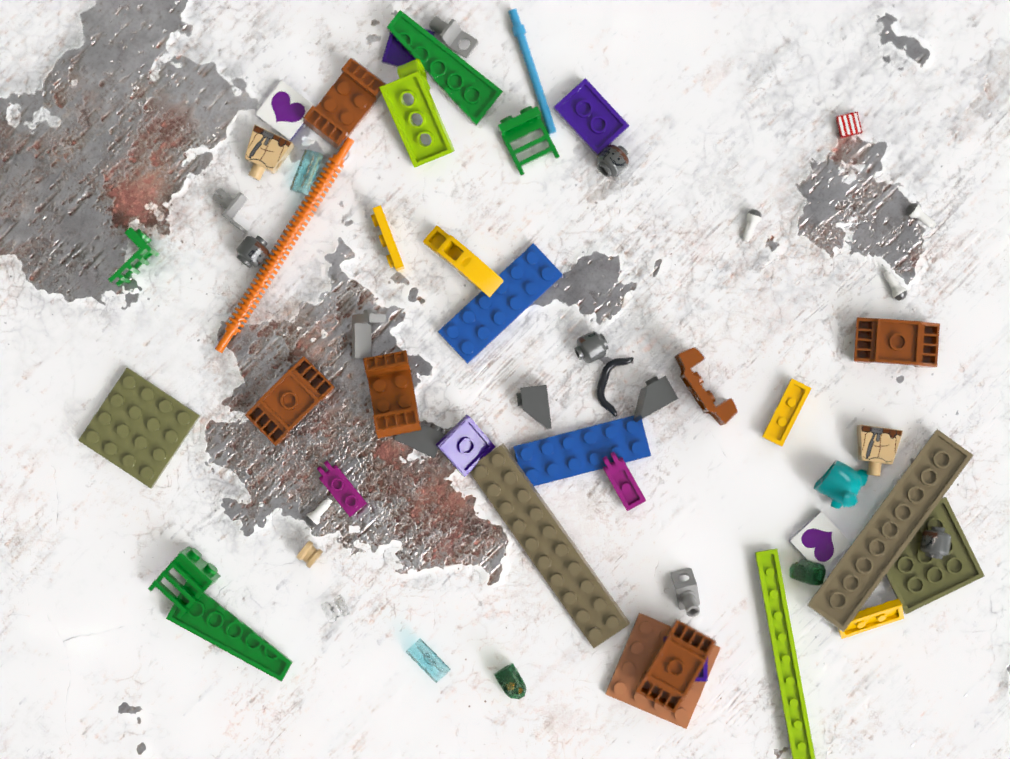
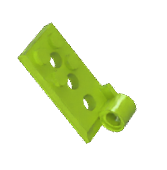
M417 58L398 66L397 72L400 79L379 88L415 168L450 154L455 149L429 90L431 88L426 79V72L421 61ZM405 93H410L413 96V104L408 105L404 102L403 95ZM414 113L422 116V124L417 125L413 123L412 115ZM424 133L428 134L431 137V144H423L420 139L421 135Z

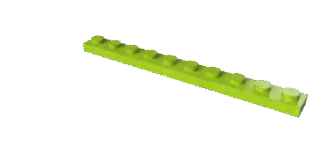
M770 549L755 552L792 759H815L778 550Z

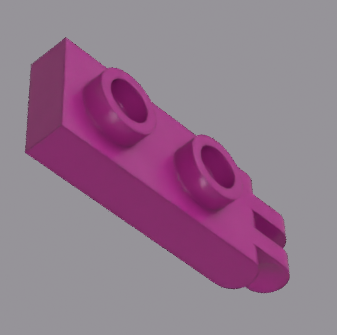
M612 452L610 455L614 462L610 463L607 456L603 457L606 464L603 469L624 507L629 511L645 502L646 499L622 457L618 459L615 452Z
M326 460L324 465L328 468V471L325 472L319 466L317 470L322 475L319 479L349 517H351L365 506L367 502L336 464L332 467Z

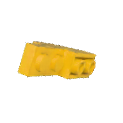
M437 225L422 241L489 298L504 282L469 249Z

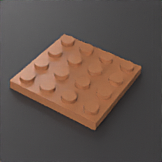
M639 613L605 694L687 729L706 682H694L675 713L636 692L642 675L645 671H648L663 645V636H668V630L671 627ZM714 645L708 656V677L720 651V647Z

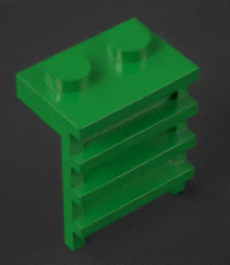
M528 106L520 111V115L514 118L510 115L500 121L501 124L498 125V132L521 176L525 174L522 166L551 152H553L556 159L560 157L541 119V112L538 106L534 108ZM539 129L542 130L544 136L515 150L512 149L511 143ZM547 140L549 148L520 162L518 161L516 155Z
M130 227L125 232L139 250L108 279L112 283L118 277L119 280L115 283L118 287L124 282L129 284L131 282L129 277L133 273L138 275L140 273L138 268L141 265L145 264L148 266L150 264L148 259L152 255L156 257L159 255L150 244L152 241L150 237L139 228L135 230ZM138 259L139 261L133 265L132 263ZM128 268L129 271L126 274H123L122 272H124Z
M190 546L182 550L148 588L152 591L157 587L181 610L177 615L179 619L209 586L221 577L217 573V568L213 564L204 561L201 558V553ZM172 568L198 591L195 596L170 573ZM163 578H166L189 600L187 605L161 582Z

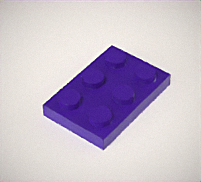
M586 78L553 107L597 156L630 126Z

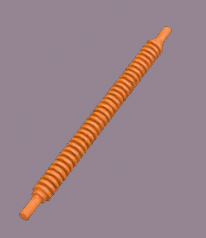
M347 137L337 154H334L332 158H328L331 163H325L328 168L323 166L322 170L325 173L320 171L319 175L322 178L319 176L316 178L319 183L313 182L316 187H310L313 191L307 192L310 197L305 195L304 199L307 202L303 200L301 202L304 207L298 206V209L301 211H295L298 216H292L295 220L289 221L292 226L287 224L286 228L289 231L283 230V233L286 235H280V238L283 240H277L280 245H274L277 249L271 250L274 255L268 254V257L271 259H265V262L268 263L267 265L262 264V267L265 269L260 268L258 270L262 274L257 273L255 275L259 279L253 278V281L256 283H250V286L253 287L252 289L247 288V291L250 293L247 294L245 292L243 294L247 298L244 299L242 297L240 299L244 303L238 302L237 305L240 306V309L235 307L234 310L238 312L237 314L232 312V315L235 316L234 319L229 317L228 319L232 322L225 323L227 325L225 327L226 331L215 348L217 351L223 353L233 335L236 336L238 332L242 331L238 328L239 326L242 328L245 326L241 322L247 323V320L244 319L245 316L250 318V315L247 314L248 312L253 313V310L250 308L253 307L255 309L257 307L253 303L256 302L258 304L260 302L256 298L262 299L263 296L260 295V292L263 294L266 292L263 290V287L268 289V286L265 284L272 283L268 279L275 278L271 274L277 275L278 272L275 271V268L280 270L281 267L278 266V263L281 265L284 263L281 261V258L283 260L287 259L284 254H290L287 249L292 251L293 248L290 244L295 246L296 243L293 239L296 241L299 239L296 234L302 235L299 230H305L302 225L307 227L308 223L305 220L310 222L311 219L308 215L311 217L314 215L311 210L317 211L314 205L316 207L320 206L317 201L322 203L323 199L320 196L325 198L326 194L323 191L328 193L329 190L326 186L329 188L332 186L329 181L334 183L335 180L332 177H338L335 172L339 174L341 172L338 167L343 169V163L345 162L343 159L354 143L351 138Z

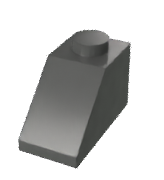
M655 376L645 382L647 386L642 388L639 393L633 418L635 422L678 399L666 376L660 379Z
M547 385L520 388L521 393H516L518 406H522L523 411L544 428L552 429Z
M431 423L430 427L427 425L421 426L420 431L398 434L394 440L435 458L439 450L436 444L445 434L442 433L443 428Z

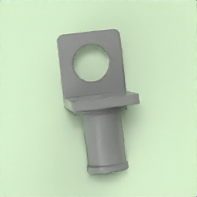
M435 16L429 24L430 29L441 34L440 37L448 48L464 58H468L478 44V40L464 32L454 19H451L449 24ZM461 40H469L470 46L466 50L459 49Z
M219 188L216 192L222 198L214 193L212 199L226 209L222 216L246 234L248 231L234 221L233 218L248 198L241 192L235 198H232L222 188Z
M692 568L671 572L679 610L685 609L689 617L697 616L700 613V608L698 607L700 599ZM681 575H687L690 577L687 581L684 582L677 580V578Z

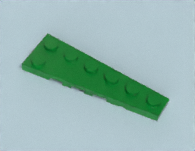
M400 10L389 23L387 29L414 59L418 58L430 77L472 123L477 126L503 91Z
M185 582L184 586L195 596L198 591L190 583ZM204 592L180 619L177 615L181 610L173 604L166 617L167 620L275 679L283 681L293 661ZM179 593L178 598L187 605L189 600L182 593Z

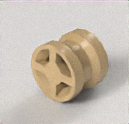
M309 540L296 558L306 562V566L311 568L323 551L316 549Z

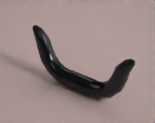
M633 357L615 358L609 361L603 367L596 390L597 400L603 408L615 417L617 416V411L606 400L604 394L609 374L616 366L631 363L634 359Z

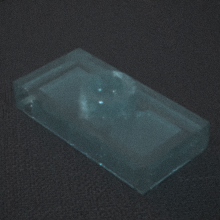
M305 149L290 190L305 195L309 194L313 181L317 176L323 154Z
M421 638L406 651L435 683L451 670Z

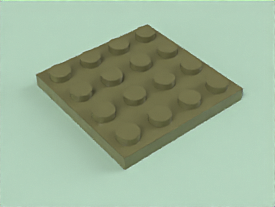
M126 368L78 441L152 489L200 418V415L139 374Z
M946 497L940 500L886 574L896 598H899L902 603L904 614L923 607L985 576ZM932 526L945 528L944 533L951 535L950 551L947 556H943V559L926 557L925 553L920 550L922 534L925 530H931Z

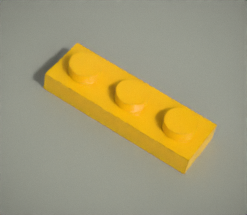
M381 205L374 207V214L371 215L374 226H379L382 234L378 236L382 247L387 246L390 253L386 255L390 268L395 266L396 271L405 269Z
M792 378L790 379L762 435L763 438L780 447L783 446L811 390L810 387Z
M898 598L859 611L844 632L838 629L841 639L904 619L902 603Z

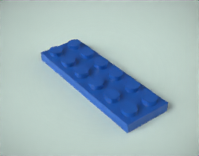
M534 243L498 275L504 282L490 298L481 291L438 331L467 364L563 276Z
M634 415L513 446L517 463L533 486L603 469L606 466L603 457L607 456L610 463L614 462L610 455L612 452H615L618 459L622 457L625 463L649 457L651 453L642 419L635 422L633 419Z

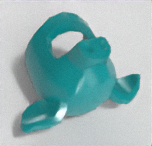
M836 460L826 473L817 480L813 489L832 499L831 507L840 509L842 506L852 507L857 504L858 499L856 496L868 480L867 471L863 469L856 471Z

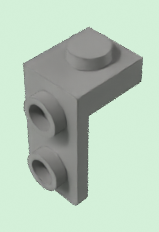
M368 309L364 310V314L352 315V358L363 359L371 357V324L386 323V314H377V310Z

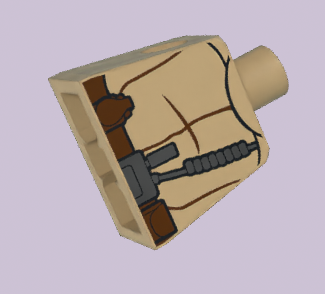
M254 125L245 154L246 161L253 164L248 176L260 181L265 170L275 174L293 150L294 144Z
M857 425L858 460L869 462L867 475L880 476L882 464H893L903 430Z

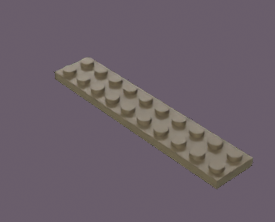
M937 429L807 606L844 632L973 457V454Z
M504 443L480 459L470 474L592 647H597L630 624L629 620Z

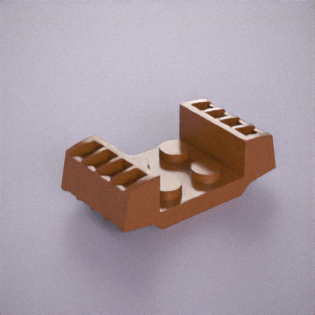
M354 58L348 60L341 69L342 74L318 105L316 107L312 106L303 118V123L337 150L377 102L382 94L379 87L386 84Z
M857 317L854 362L935 368L938 361L940 324Z
M693 347L676 355L675 359L681 369L680 378L702 411L710 414L720 426L729 422L738 413L733 399H726L715 406L713 403L716 401L710 390L705 391L701 385L704 381L697 371L693 373L691 370L692 367L705 359L702 353Z
M407 351L363 358L378 439L420 431L421 425Z
M303 356L256 402L245 416L277 446L291 434L290 431L321 400L324 401L333 392L335 387Z
M675 619L668 630L666 640L651 666L642 675L636 692L675 713L704 666L716 641Z

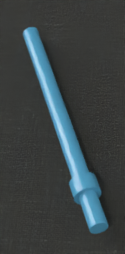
M512 9L508 11L513 25L512 32L514 37H517L548 134L556 133L557 131L525 37L526 30L524 24H521L517 9Z

